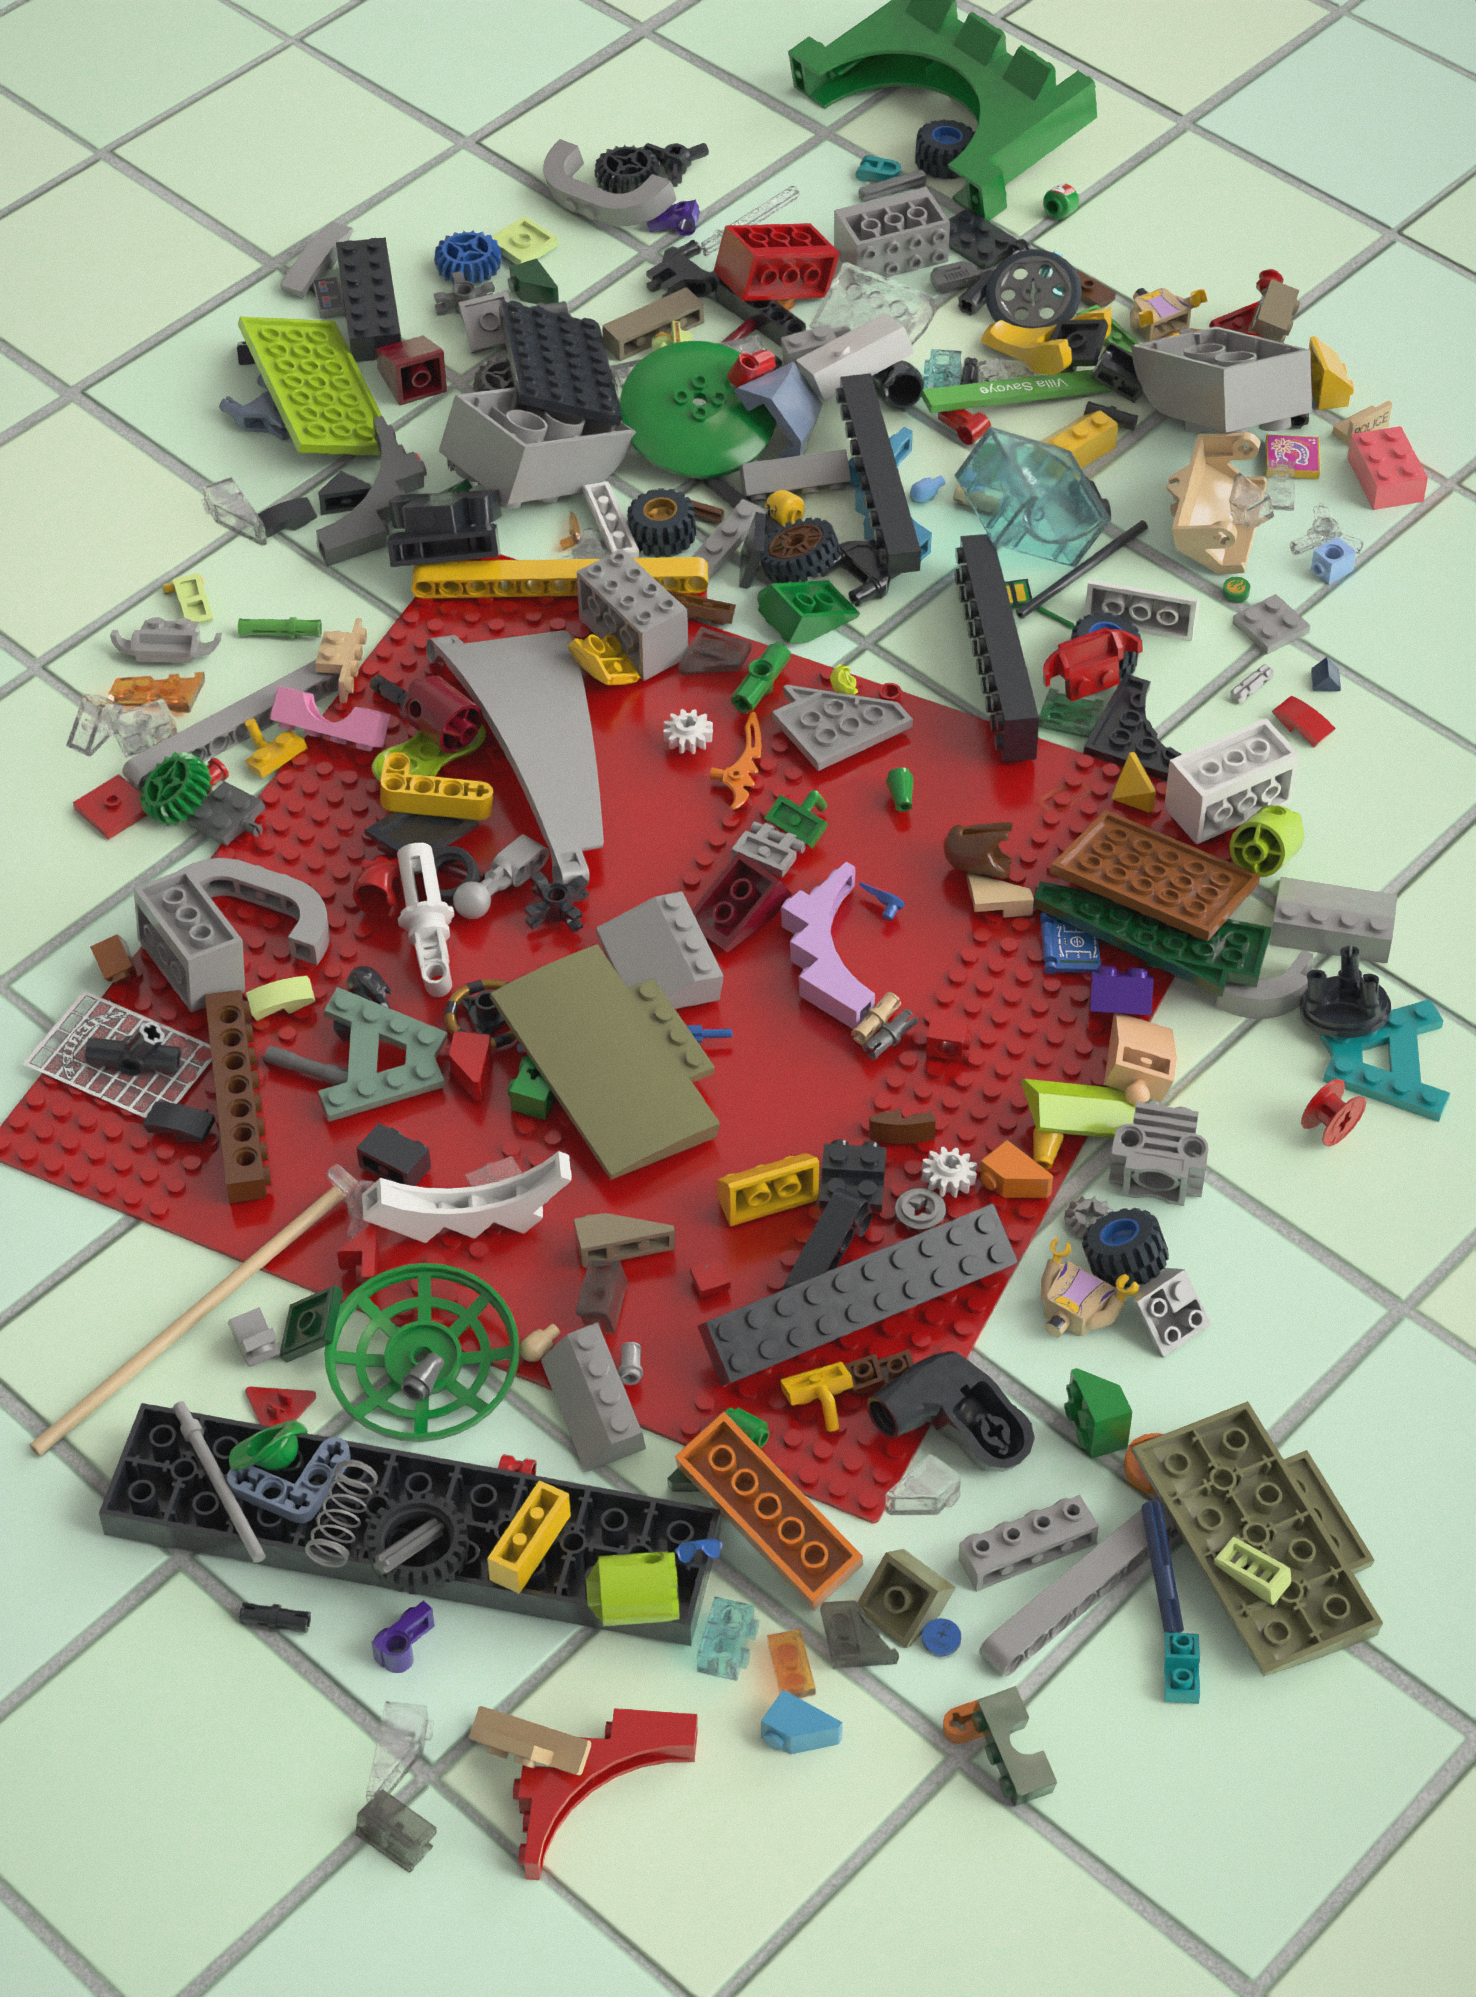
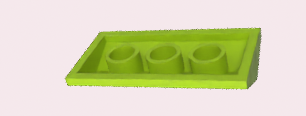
M1023 1079L1021 1082L1037 1131L1114 1138L1116 1130L1121 1125L1133 1123L1135 1107L1126 1101L1125 1091L1110 1087Z

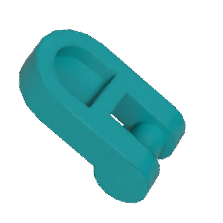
M866 155L863 157L860 163L861 166L858 167L855 173L856 178L862 182L868 179L883 181L900 176L901 165L891 159Z

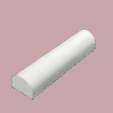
M609 481L583 485V494L609 554L622 548L632 558H639V549Z

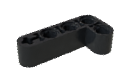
M837 1188L834 1191L791 1270L783 1290L838 1267L854 1235L862 1237L871 1223L873 1213L868 1200L842 1188Z

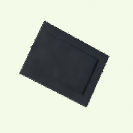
M393 812L365 829L364 834L396 855L400 848L412 843L428 844L432 847V851L435 852L479 827V821Z

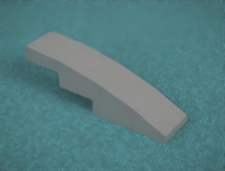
M333 221L325 226L305 247L280 284L282 291L304 298L313 281L321 279L327 268L332 270L338 260L336 242L349 240L354 229Z

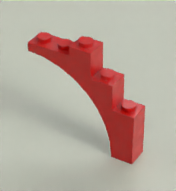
M614 1708L613 1720L606 1721L605 1739L579 1737L591 1741V1748L581 1775L555 1767L535 1766L531 1768L522 1765L521 1778L514 1779L513 1800L519 1801L520 1814H524L522 1830L523 1833H527L526 1844L520 1843L518 1865L524 1866L525 1879L540 1880L546 1853L557 1830L572 1810L593 1791L614 1778L639 1768L664 1763L695 1762L698 1736L697 1714Z

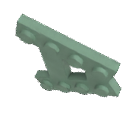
M339 987L336 988L324 1009V1017L350 1027L351 1036L347 1082L318 1091V1098L328 1122L444 1087L445 1080L437 1064L436 1057L447 1039V1032ZM379 1040L406 1050L405 1065L377 1073Z

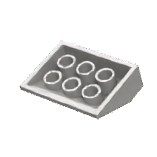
M1281 877L1270 945L1340 956V950L1346 946H1350V955H1352V947L1354 946L1360 951L1359 959L1388 964L1395 924L1397 894Z
M683 892L653 897L596 928V934L608 960L627 988L654 978L674 1009L720 1000L724 975Z

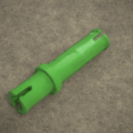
M290 617V619L239 618L238 635L289 636L291 639H297V636L321 637L322 621L321 619L303 620L297 619V617Z

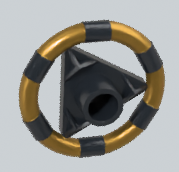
M482 979L467 983L459 988L448 1000L444 1013L446 1026L452 1036L454 1031L467 1032L461 1029L456 1021L458 1005L462 1001L476 1033L487 1034L492 1037L506 1021L491 1000V991L484 990H497L510 982L498 979ZM481 992V993H479V994L476 996V998H474V997H467L468 995H472V994ZM512 1030L491 1038L492 1049L511 1044L517 1038Z

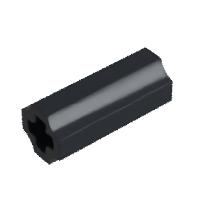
M991 269L984 272L958 298V307L962 313H967L971 316L986 304L987 283L993 273Z

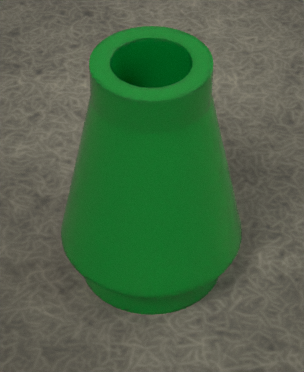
M894 768L888 772L885 782L894 801L895 809L899 812H906L912 808L914 777L907 768Z

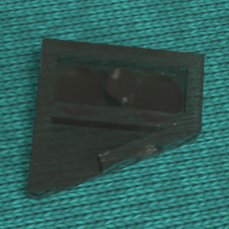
M700 627L678 666L679 673L684 675L740 671L752 650L751 643Z
M856 1600L822 1602L820 1612L833 1669L897 1664L899 1660L898 1651L895 1648L890 1649L880 1637L882 1632L874 1622L866 1617L865 1611Z

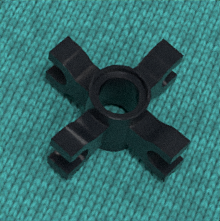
M541 872L531 876V881L536 885L532 887V892L541 898L542 901L530 904L524 908L525 913L529 916L525 919V923L531 929H534L547 918L554 922L564 921L573 933L582 929L583 923L578 920L582 917V912L571 904L589 897V892L585 889L588 886V881L580 875L566 886L557 882L550 884Z

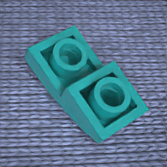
M1164 1632V1702L1199 1704V1634Z

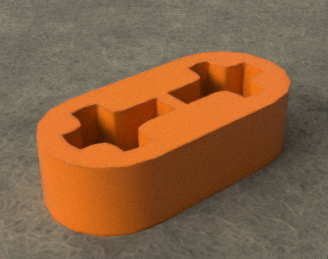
M977 1700L947 1711L943 1719V1733L947 1740L960 1744L984 1736L983 1733L976 1731L971 1717ZM958 1721L960 1725H964V1730H959L957 1726H953V1722Z

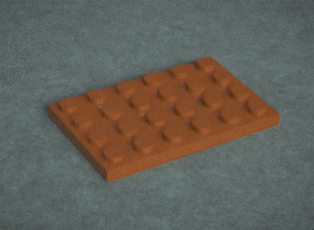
M1107 810L1052 863L1050 870L1051 874L1060 877L1064 881L1074 883L1092 893L1102 895L1117 904L1125 905L1143 915L1155 918L1166 923L1168 926L1178 928L1205 941H1208L1253 892L1259 885L1261 876Z

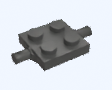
M223 781L207 798L202 800V807H197L195 815L190 814L186 820L189 827L227 846L244 832L259 837V834H262L263 828L261 825L254 823V820L266 807L262 800Z

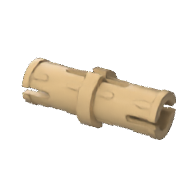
M887 992L874 1008L870 1007L865 1013V1018L851 1031V1035L854 1036L853 1039L861 1045L868 1042L883 1024L888 1023L890 1016L901 1006L899 997L894 993Z

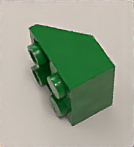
M1072 1369L1070 1382L1066 1385L1068 1401L1064 1403V1409L1070 1422L1074 1421L1077 1427L1076 1435L1082 1448L1086 1447L1091 1459L1127 1449L1133 1411L1121 1386L1081 1369Z

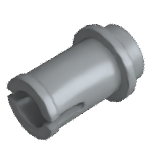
M626 1342L621 1346V1366L618 1368V1374L621 1381L627 1385H635L643 1377V1368L640 1366L642 1348L636 1342Z

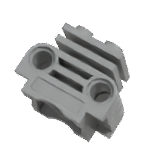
M1151 1101L1145 1103L1136 1102L1133 1123L1121 1125L1115 1132L1111 1152L1109 1183L1123 1185L1122 1196L1132 1198L1153 1197L1163 1200L1168 1204L1184 1206L1186 1195L1201 1198L1209 1148L1206 1139L1196 1134L1199 1112L1182 1106L1176 1108L1161 1106Z

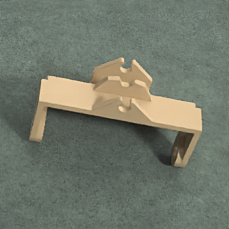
M1248 432L1198 434L1190 464L1168 478L1169 484L1166 485L1167 491L1173 495V500L1177 501L1170 505L1171 515L1175 517L1171 530L1176 550L1217 574L1245 573L1267 488L1266 477H1244L1229 462L1231 460L1253 459L1258 454L1260 441L1257 436ZM1242 443H1246L1247 446L1250 447V448H1249V449L1245 448V446L1242 445Z

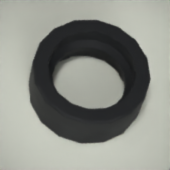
M446 846L433 852L436 874L444 864L461 862L466 866L468 873L464 882L460 885L472 881L480 883L481 874L478 865L466 850L457 846ZM458 887L450 890L439 888L441 902H445L447 905H454L453 896Z

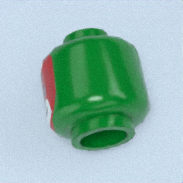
M1058 184L1047 191L1043 197V207L1046 213L1055 220H1062L1068 217L1079 206V195L1069 184Z

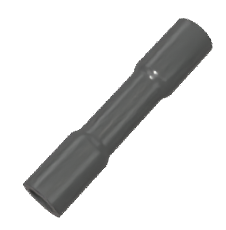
M272 1045L267 1048L264 1056L266 1063L287 1070H295L322 1079V1081L333 1085L346 1083L348 1080V1070L313 1061Z

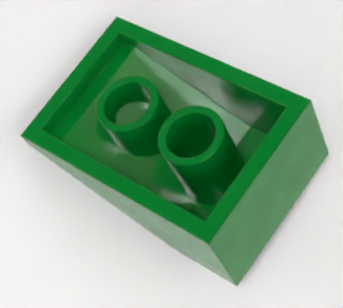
M829 580L770 584L758 608L759 613L765 618L766 622L773 626L781 635V638L789 644L810 642L858 618L860 612Z

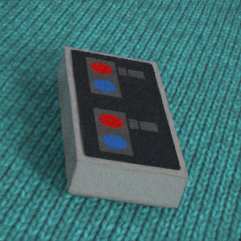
M338 277L315 279L313 281V288L320 318L345 315Z

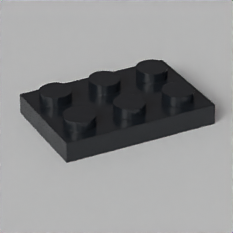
M969 208L948 219L950 221L949 248L982 270L991 268L1009 257L1008 247L1017 241L1016 238Z

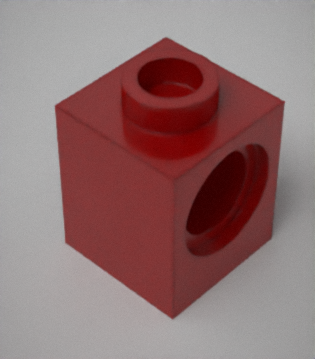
M932 1014L927 1033L926 1056L962 1062L964 1050H970L972 1032H967L968 1019Z

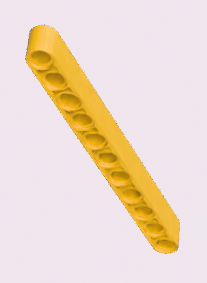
M633 558L666 590L697 594L704 592L708 588V563L703 558ZM600 559L449 561L420 564L413 567L411 591L416 597L424 599L578 596L577 571Z

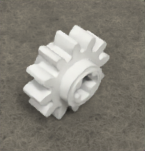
M681 709L679 716L671 713L670 721H664V741L669 742L670 749L678 746L681 754L685 750H690L692 754H695L696 747L705 750L706 742H712V722L707 721L706 714L698 717L695 709L691 713H686L684 709Z
M941 1147L939 1155L934 1151H930L929 1158L923 1159L921 1180L929 1182V1191L938 1188L941 1197L946 1192H951V1195L956 1198L958 1190L969 1193L970 1185H975L977 1173H975L977 1164L969 1162L970 1154L967 1153L960 1156L958 1148H954L952 1152H947L945 1147Z

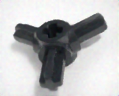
M650 143L644 145V149L651 150L652 154L656 155L657 160L660 161V166L665 168L668 180L671 181L673 187H677L678 184L682 183V175L686 173L692 161L709 155L706 143L686 148L678 143L669 144L665 148Z

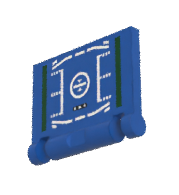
M1045 912L1042 913L1040 921L1043 923L1041 925L1045 972L1052 974L1054 972L1091 973V970L1098 971V966L1101 965L1098 938Z

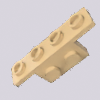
M362 618L355 619L352 633L324 631L315 662L316 673L340 674L338 682L340 703H346L348 694L353 693L354 677L358 676V661H361L363 656L362 645H366L367 629L362 628Z
M484 1706L478 1707L469 1734L470 1740L488 1745L487 1753L507 1759L508 1754L512 1753L516 1755L514 1760L516 1763L534 1768L536 1762L576 1775L582 1774L591 1748V1741Z

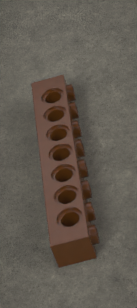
M241 990L205 994L229 1203L267 1198L265 1185H271L269 1166L263 1167V1161L268 1160L266 1142H260V1137L265 1136L263 1118H257V1113L263 1111L260 1094H254V1089H258L260 1086L257 1070H251V1066L257 1065L255 1048L248 1045V1042H254L252 1024H246L245 1020L251 1019L249 1001L243 1002Z

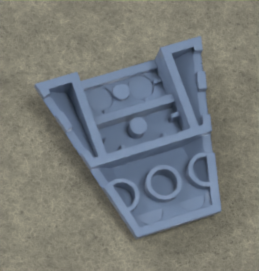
M794 361L734 389V392L748 411L764 403L790 441L779 453L781 458L805 454L823 403Z

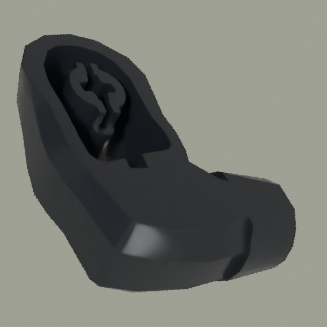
M952 1350L933 1354L913 1364L900 1377L889 1380L867 1401V1410L872 1422L887 1438L895 1439L924 1425L925 1422H931L942 1436L956 1443L974 1464L987 1471L1004 1472L1016 1467L1030 1454L1035 1439L1030 1420L1010 1402L997 1383L961 1354Z

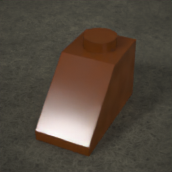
M118 934L90 946L103 977L108 982L114 981L115 984L123 982L131 977V972L136 970L129 946Z

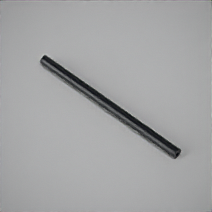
M1141 520L1016 610L1017 617L1024 619L1148 529L1147 523Z

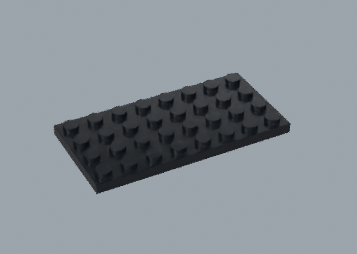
M501 301L499 313L518 404L620 426L623 416L599 323L591 318H575L565 312H549L539 306L534 308L523 306V304L517 301Z

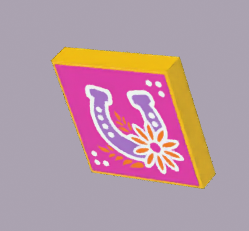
M1266 434V477L1319 479V437Z

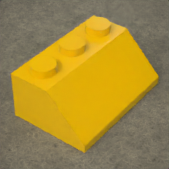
M1101 410L1081 416L1024 450L1023 455L1060 482L1116 448L1118 423Z
M807 1153L788 1156L777 1162L758 1165L753 1169L737 1174H728L723 1178L717 1179V1197L730 1227L819 1200L818 1158Z

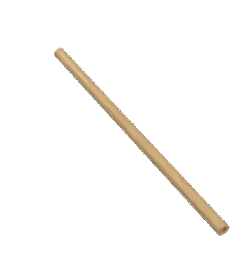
M339 1181L29 1444L32 1451L40 1457L344 1199L350 1193L346 1184Z

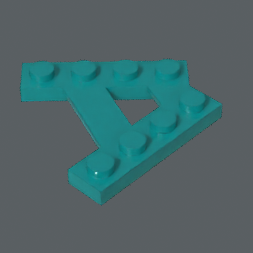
M1431 999L1391 1010V1017L1386 1025L1369 1035L1355 1038H1336L1320 1034V1039L1332 1058L1324 1073L1323 1082L1329 1083L1335 1079H1341L1344 1081L1345 1089L1439 1122L1449 1101L1450 1092L1421 1083L1417 1035L1441 1029L1444 1020ZM1388 1044L1390 1072L1363 1063L1362 1051Z

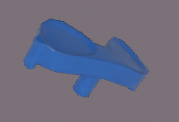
M715 1538L683 1542L678 1545L674 1552L683 1563L690 1562L698 1549L703 1550L710 1558L717 1559L723 1544Z

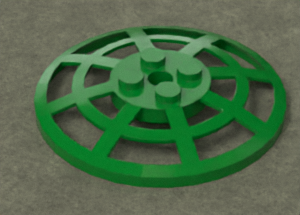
M420 1263L387 1270L370 1278L355 1289L339 1308L333 1343L325 1346L324 1358L325 1370L331 1390L341 1407L351 1418L366 1429L384 1437L400 1441L425 1442L441 1440L460 1434L489 1416L503 1401L512 1386L518 1369L520 1348L518 1330L513 1315L504 1299L492 1286L478 1276L460 1268L444 1264ZM431 1278L459 1283L474 1290L479 1296L468 1309L450 1300L431 1297ZM418 1279V1297L399 1301L383 1311H380L369 1299L377 1291L392 1284ZM489 1303L497 1311L505 1325L510 1346L490 1349L487 1333L481 1322L477 1319ZM359 1307L371 1319V1322L360 1336L356 1353L337 1351V1342L342 1329L351 1314ZM418 1308V1321L408 1323L399 1329L389 1320L402 1312ZM431 1308L448 1311L459 1318L448 1328L443 1324L431 1321ZM470 1326L478 1338L481 1351L462 1353L458 1337ZM378 1329L390 1338L386 1344L384 1354H366L369 1343ZM419 1353H435L443 1359L444 1366L439 1372L430 1395L446 1389L458 1398L457 1400L429 1410V1397L424 1398L422 1401H416L415 1410L401 1408L387 1401L401 1390L402 1378L418 1364L414 1359ZM510 1359L504 1383L496 1397L488 1404L476 1396L486 1381L490 1363ZM336 1364L356 1366L359 1383L369 1398L355 1407L350 1404L340 1387L336 1374ZM481 1364L478 1375L469 1389L456 1380L462 1366ZM366 1367L386 1368L387 1375L391 1381L376 1391L368 1379ZM465 1404L477 1412L475 1416L456 1426L440 1431L428 1432V1419L448 1415ZM380 1407L395 1416L415 1419L414 1433L383 1428L369 1421L364 1416Z

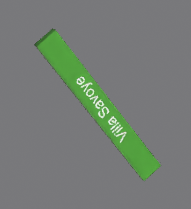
M1094 369L1055 375H1040L923 389L921 397L929 412L936 413L1110 392L1112 390L1092 379L1090 376Z

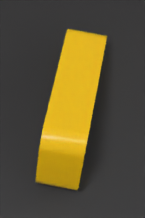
M394 752L387 755L384 760L380 801L384 809L393 812L484 820L492 814L493 788L488 783L482 781L410 774L409 757L404 753Z

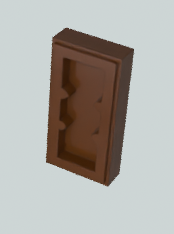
M1076 271L1081 283L1082 302L1090 307L1097 304L1102 309L1115 300V292L1082 272Z

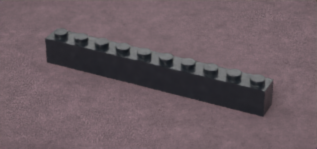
M871 373L840 377V388L835 390L837 404H842L840 405V414L842 421H846V438H851V456L856 455L854 459L855 471L861 474L859 476L861 491L866 492L864 493L865 508L871 510L869 511V521L871 528L875 527V544L881 547L879 548L880 563L886 565L888 575L920 571L921 549Z

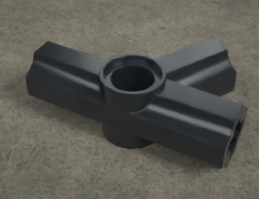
M149 1021L146 1024L141 1023L132 1035L125 1037L123 1041L88 1038L85 1061L86 1064L117 1067L120 1072L130 1076L140 1075L143 1070L176 1074L180 1068L181 1047L161 1045L165 1034L161 1031L159 1024Z

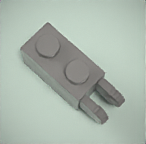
M830 324L781 337L785 365L794 361L798 367L797 359L850 332L851 329L848 326L832 329Z

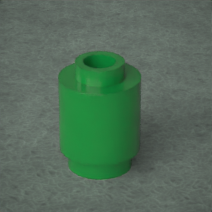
M729 1408L725 1411L759 1448L766 1444L769 1438L767 1422L740 1408L736 1410Z

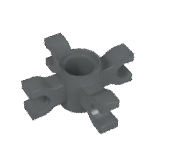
M462 271L452 273L454 280L453 292L434 293L436 303L442 302L441 304H435V310L438 315L454 308L455 312L460 314L458 302L493 294H487L495 292L493 282H487L475 288L472 282L464 280Z

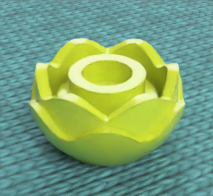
M842 664L836 666L830 675V680L835 692L854 695L858 693V690L855 688L856 679L849 674L850 668L848 666H842Z

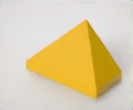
M1131 752L1128 755L1111 799L1146 812L1154 811L1156 790L1136 753Z

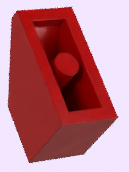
M454 1031L452 1043L446 1044L445 1061L450 1062L451 1075L475 1101H481L492 1057L491 1035Z

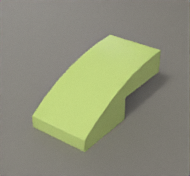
M195 573L174 578L173 585L183 618L199 621V623L212 621V612L200 574Z
M307 976L275 981L246 992L251 1014L257 1021L283 1008L291 1014L315 1002L311 982Z

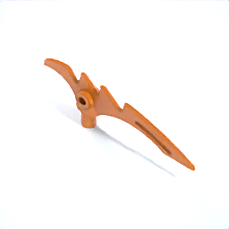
M755 712L750 713L744 728L746 745L741 757L731 767H727L726 770L712 767L710 771V779L720 780L722 784L727 785L732 790L734 801L730 806L731 809L739 808L747 800L749 792L743 786L755 785V782L748 773H758L757 767L751 760V758L761 757L762 748L761 732ZM751 726L755 734L754 748L751 747Z

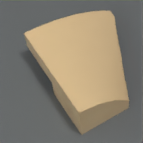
M967 873L970 898L973 901L974 912L1002 910L1003 917L1032 915L1034 899L1029 888L974 873Z

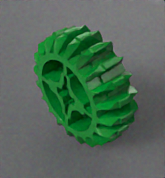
M185 751L180 754L174 752L171 758L165 756L163 762L156 763V768L153 771H149L150 776L143 780L145 786L140 789L142 795L139 798V801L142 803L141 808L153 821L159 824L169 826L171 824H179L180 820L186 821L190 814L195 815L197 807H202V800L208 797L206 791L212 787L209 784L212 779L209 774L210 770L199 757Z

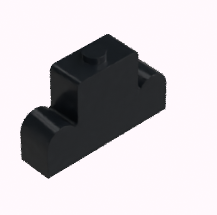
M499 490L397 495L389 500L392 527L394 529H405V534L456 532L466 524H488L502 516Z
M495 523L482 525L466 524L456 532L405 534V532H399L390 535L387 540L391 567L499 557L501 552L498 527Z

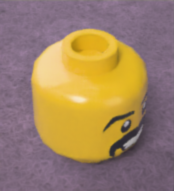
M787 490L774 492L768 497L765 504V513L783 528L786 527L785 523L791 521L794 524L797 519H802L804 516L805 505L803 500Z

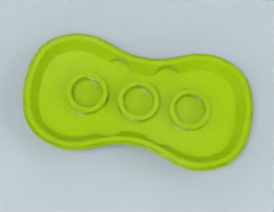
M481 724L475 738L466 747L455 753L444 752L418 731L408 741L390 747L377 755L372 764V772L381 782L386 756L394 752H400L407 755L410 759V774L435 777L438 771L448 763L475 752L484 741L486 730Z

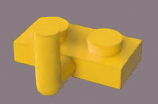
M254 718L248 719L245 722V726L258 750L244 761L248 769L262 779L308 748L304 739L291 730L279 734L275 740L269 743L264 740Z
M842 1362L780 1380L782 1391L792 1406L807 1404L813 1399L819 1398L822 1402L826 1430L832 1432L839 1429L833 1395L840 1394L843 1390L854 1387L852 1376Z

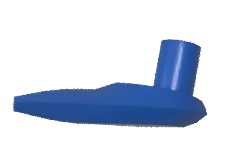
M859 882V885L865 891L875 896L882 904L887 906L882 914V918L886 921L891 922L897 911L905 906L904 902L897 896Z

